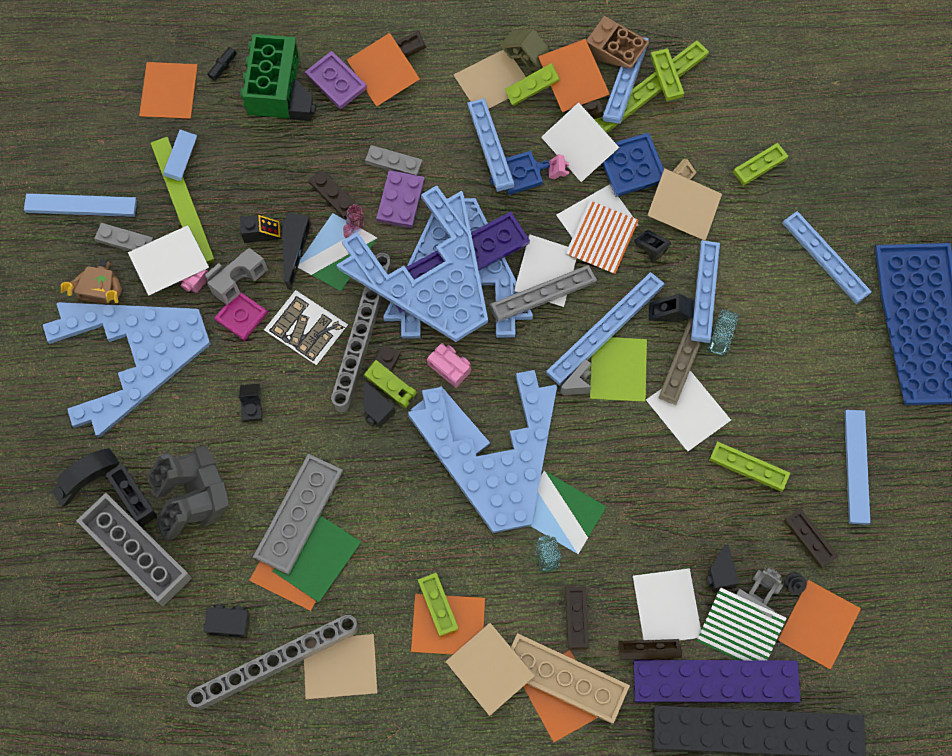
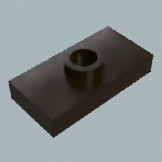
M419 31L396 41L406 58L427 48Z

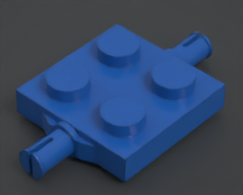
M531 151L506 158L514 181V188L506 189L508 195L543 185L540 170L550 168L549 161L546 160L538 163ZM489 177L490 184H494L492 177Z

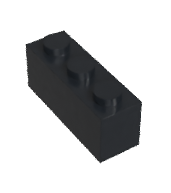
M123 463L106 474L140 527L158 517Z

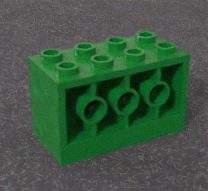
M253 34L252 41H249L248 44L250 54L246 57L247 72L243 74V82L245 84L240 92V97L243 99V107L246 108L248 115L290 118L288 108L293 79L297 77L300 57L296 37Z

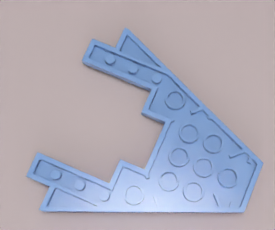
M436 185L421 194V198L450 237L436 246L437 252L445 262L415 280L405 266L388 275L357 232L342 241V245L350 257L338 263L337 268L457 342L488 323V317L463 192L460 191L446 199Z
M464 198L471 232L488 224L476 198ZM433 213L407 266L437 251L436 246L450 238ZM505 257L479 271L481 286L495 285L496 301L519 293L514 291L516 280ZM390 302L384 314V321H401L402 339L421 338V320L406 311L399 313L396 306ZM531 310L498 323L496 321V338L515 337V320H532L533 314Z
M59 302L56 304L61 319L43 324L49 344L104 326L109 342L126 336L128 338L136 367L118 373L123 390L68 408L72 426L76 428L92 422L97 438L105 434L211 345L199 309Z
M535 370L516 373L515 375L528 428L510 431L513 450L476 456L472 438L453 442L441 387L422 390L425 409L408 412L410 420L492 533L532 525L557 390L556 385L539 388Z

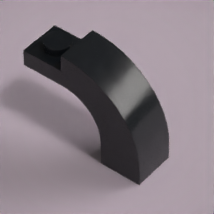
M110 448L93 452L76 461L61 473L56 479L58 484L52 490V493L61 506H66L85 485L97 478L106 476L120 462Z

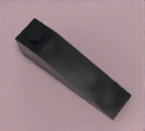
M287 212L286 218H283L281 222L284 278L289 290L292 289L311 227L309 216Z

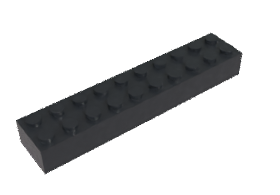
M654 706L652 709V751L748 756H866L864 715Z

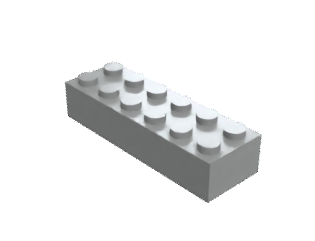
M107 493L76 520L162 607L192 579Z

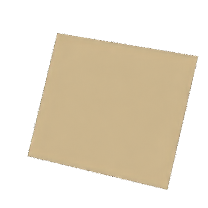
M504 50L453 74L469 100L472 102L485 98L488 109L509 99L505 89L526 77L513 58H509Z
M664 168L647 216L706 241L722 194Z
M491 623L445 661L489 716L535 677Z
M374 634L351 636L304 659L306 699L377 693ZM314 639L306 643V647L310 649L316 646V640Z

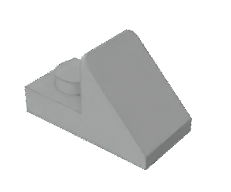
M585 359L562 385L560 392L562 395L590 393L591 386L583 381L591 373V363Z

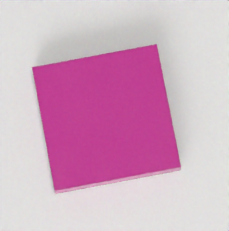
M241 293L228 305H225L214 319L245 341L268 314V311Z

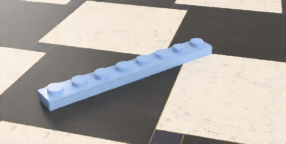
M650 272L546 371V374L561 386L585 359L588 360L644 307L664 287V283Z

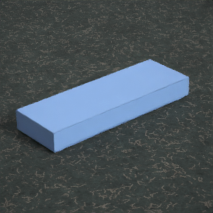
M179 130L163 176L178 181L182 180L197 135Z

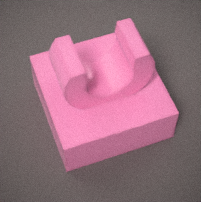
M558 154L549 161L550 179L555 180L559 176L565 177L569 174V171L565 170L569 163L564 160L563 155Z

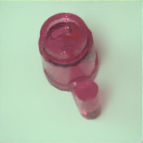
M351 205L347 210V225L343 227L345 238L350 237L354 230L364 226V211L359 205Z

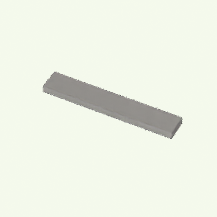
M589 265L491 303L489 308L498 323L595 284L597 279Z

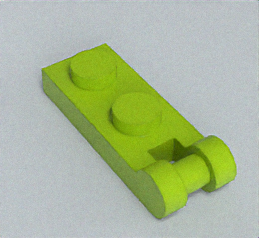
M377 360L371 364L363 375L403 408H407L410 404V399L417 395L416 390L405 384ZM401 390L405 392L403 397L398 395Z

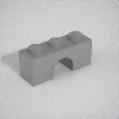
M248 248L207 283L212 294L228 305L241 294L236 284L239 279L248 277L255 282L268 271L264 258Z

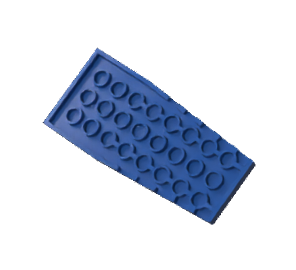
M951 244L876 245L875 256L881 301L904 405L952 404Z

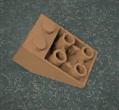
M606 16L601 19L586 40L594 59L629 69L633 67L649 44V41Z

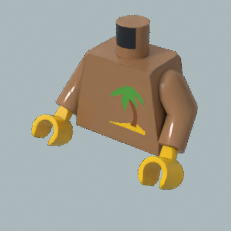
M99 260L97 268L86 267L85 271L81 272L71 282L61 283V293L67 291V295L71 296L72 291H74L78 300L105 305H113L114 301L118 303V297L122 292L119 279L114 275L113 271L109 270L110 262L106 260Z

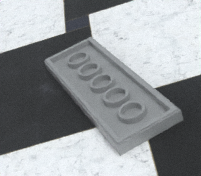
M308 454L253 558L289 575L335 489L343 469Z

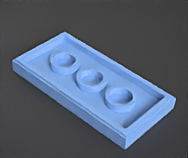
M441 387L453 442L472 438L475 453L478 455L490 445V442ZM422 400L411 411L425 409L424 401Z

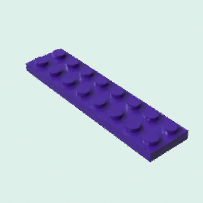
M512 212L471 232L478 271L530 244L529 238ZM435 251L405 268L415 280L445 261ZM395 305L399 313L405 311L397 305Z
M633 661L635 703H800L798 661Z

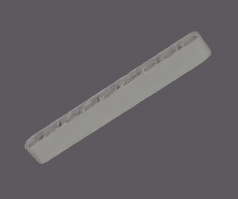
M385 253L375 255L379 263H386L382 267L389 275L391 271L389 256ZM366 286L331 397L333 407L338 412H345L350 407L383 298ZM369 296H376L374 300L368 299ZM366 312L371 313V315L368 317L363 316V314ZM361 329L366 330L364 334L357 333ZM356 346L361 347L359 351L352 350ZM351 363L356 364L352 369L347 368ZM344 381L351 382L348 386L341 385ZM340 398L345 399V402L342 404L336 403Z
M344 615L192 689L187 696L188 703L198 710L209 707L355 635L358 631L357 621L351 615ZM351 621L354 623V626L351 630L343 629L344 623ZM329 630L335 632V636L332 639L325 638V633ZM309 640H316L314 648L306 647V643ZM290 649H297L298 653L295 657H288ZM274 657L279 658L278 665L275 667L269 666L270 659ZM253 667H260V672L257 676L250 675ZM235 676H241V682L238 685H232L231 683ZM216 685H222L221 693L214 695L213 688ZM202 694V702L194 704V697Z

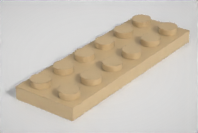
M517 633L511 648L535 676L527 683L528 685L614 724L630 685Z

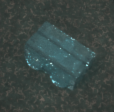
M721 309L708 347L709 351L726 356L739 314Z
M550 535L539 537L536 542L535 555L540 572L558 569L562 557L558 549L556 537H550Z

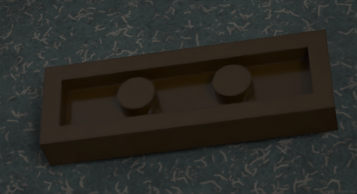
M323 169L308 180L309 184L344 220L358 209V205Z
M801 508L784 520L820 569L838 557Z
M566 587L568 649H588L586 587Z
M679 639L618 641L620 660L682 658Z

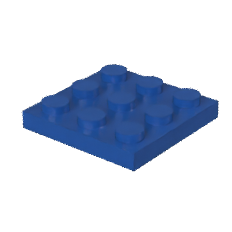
M649 133L615 142L619 148L602 163L615 197L659 184L664 169Z

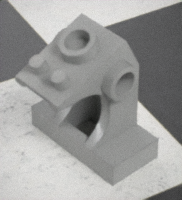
M764 568L763 571L758 570L753 577V580L756 582L748 594L739 589L736 595L775 612L766 605L772 594L775 593L777 595L783 586L781 584L782 578L780 573L773 568ZM759 585L769 590L764 600L754 594ZM758 609L768 617H772V614Z

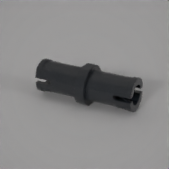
M228 47L224 54L216 59L215 65L207 73L208 77L216 81L221 73L229 68L228 65L237 55V52L233 48Z

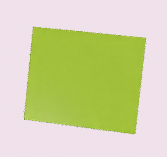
M611 337L591 356L590 399L646 401L647 339Z

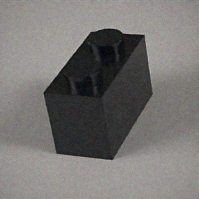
M223 605L207 607L204 632L207 635L247 638L250 613L248 610H245V607L234 606L233 609H225Z

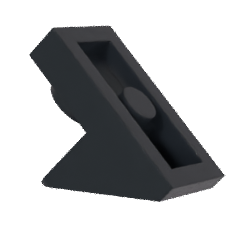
M649 230L634 240L637 247L647 251L652 263L665 254L671 245L669 240Z
M260 383L240 385L239 399L241 401L242 421H262Z

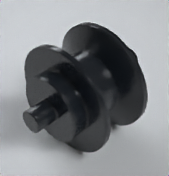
M792 572L786 576L784 586L791 594L798 595L806 589L807 581L800 573Z

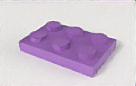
M332 51L305 71V75L340 110L367 89V85Z
M389 170L376 218L377 222L413 229L425 178Z

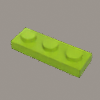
M668 48L651 52L650 57L666 101L684 97V91Z
M551 63L507 87L505 91L511 104L515 106L560 81L554 65Z
M776 143L733 170V174L744 186L786 161L788 155Z
M437 573L418 579L439 637L459 630Z

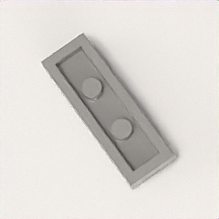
M373 145L370 146L365 159V164L417 176L423 163L422 159Z
M104 223L100 224L94 238L98 243L126 251H132L154 241L153 237Z

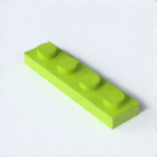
M718 441L709 460L783 492L790 472Z

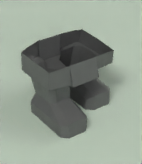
M207 446L195 447L190 454L177 458L170 454L161 455L148 474L149 484L154 496L157 498L166 496L177 484H184L186 495L169 499L157 517V525L163 539L166 541L177 538L187 523L201 521L203 527L217 522L229 506L223 480Z

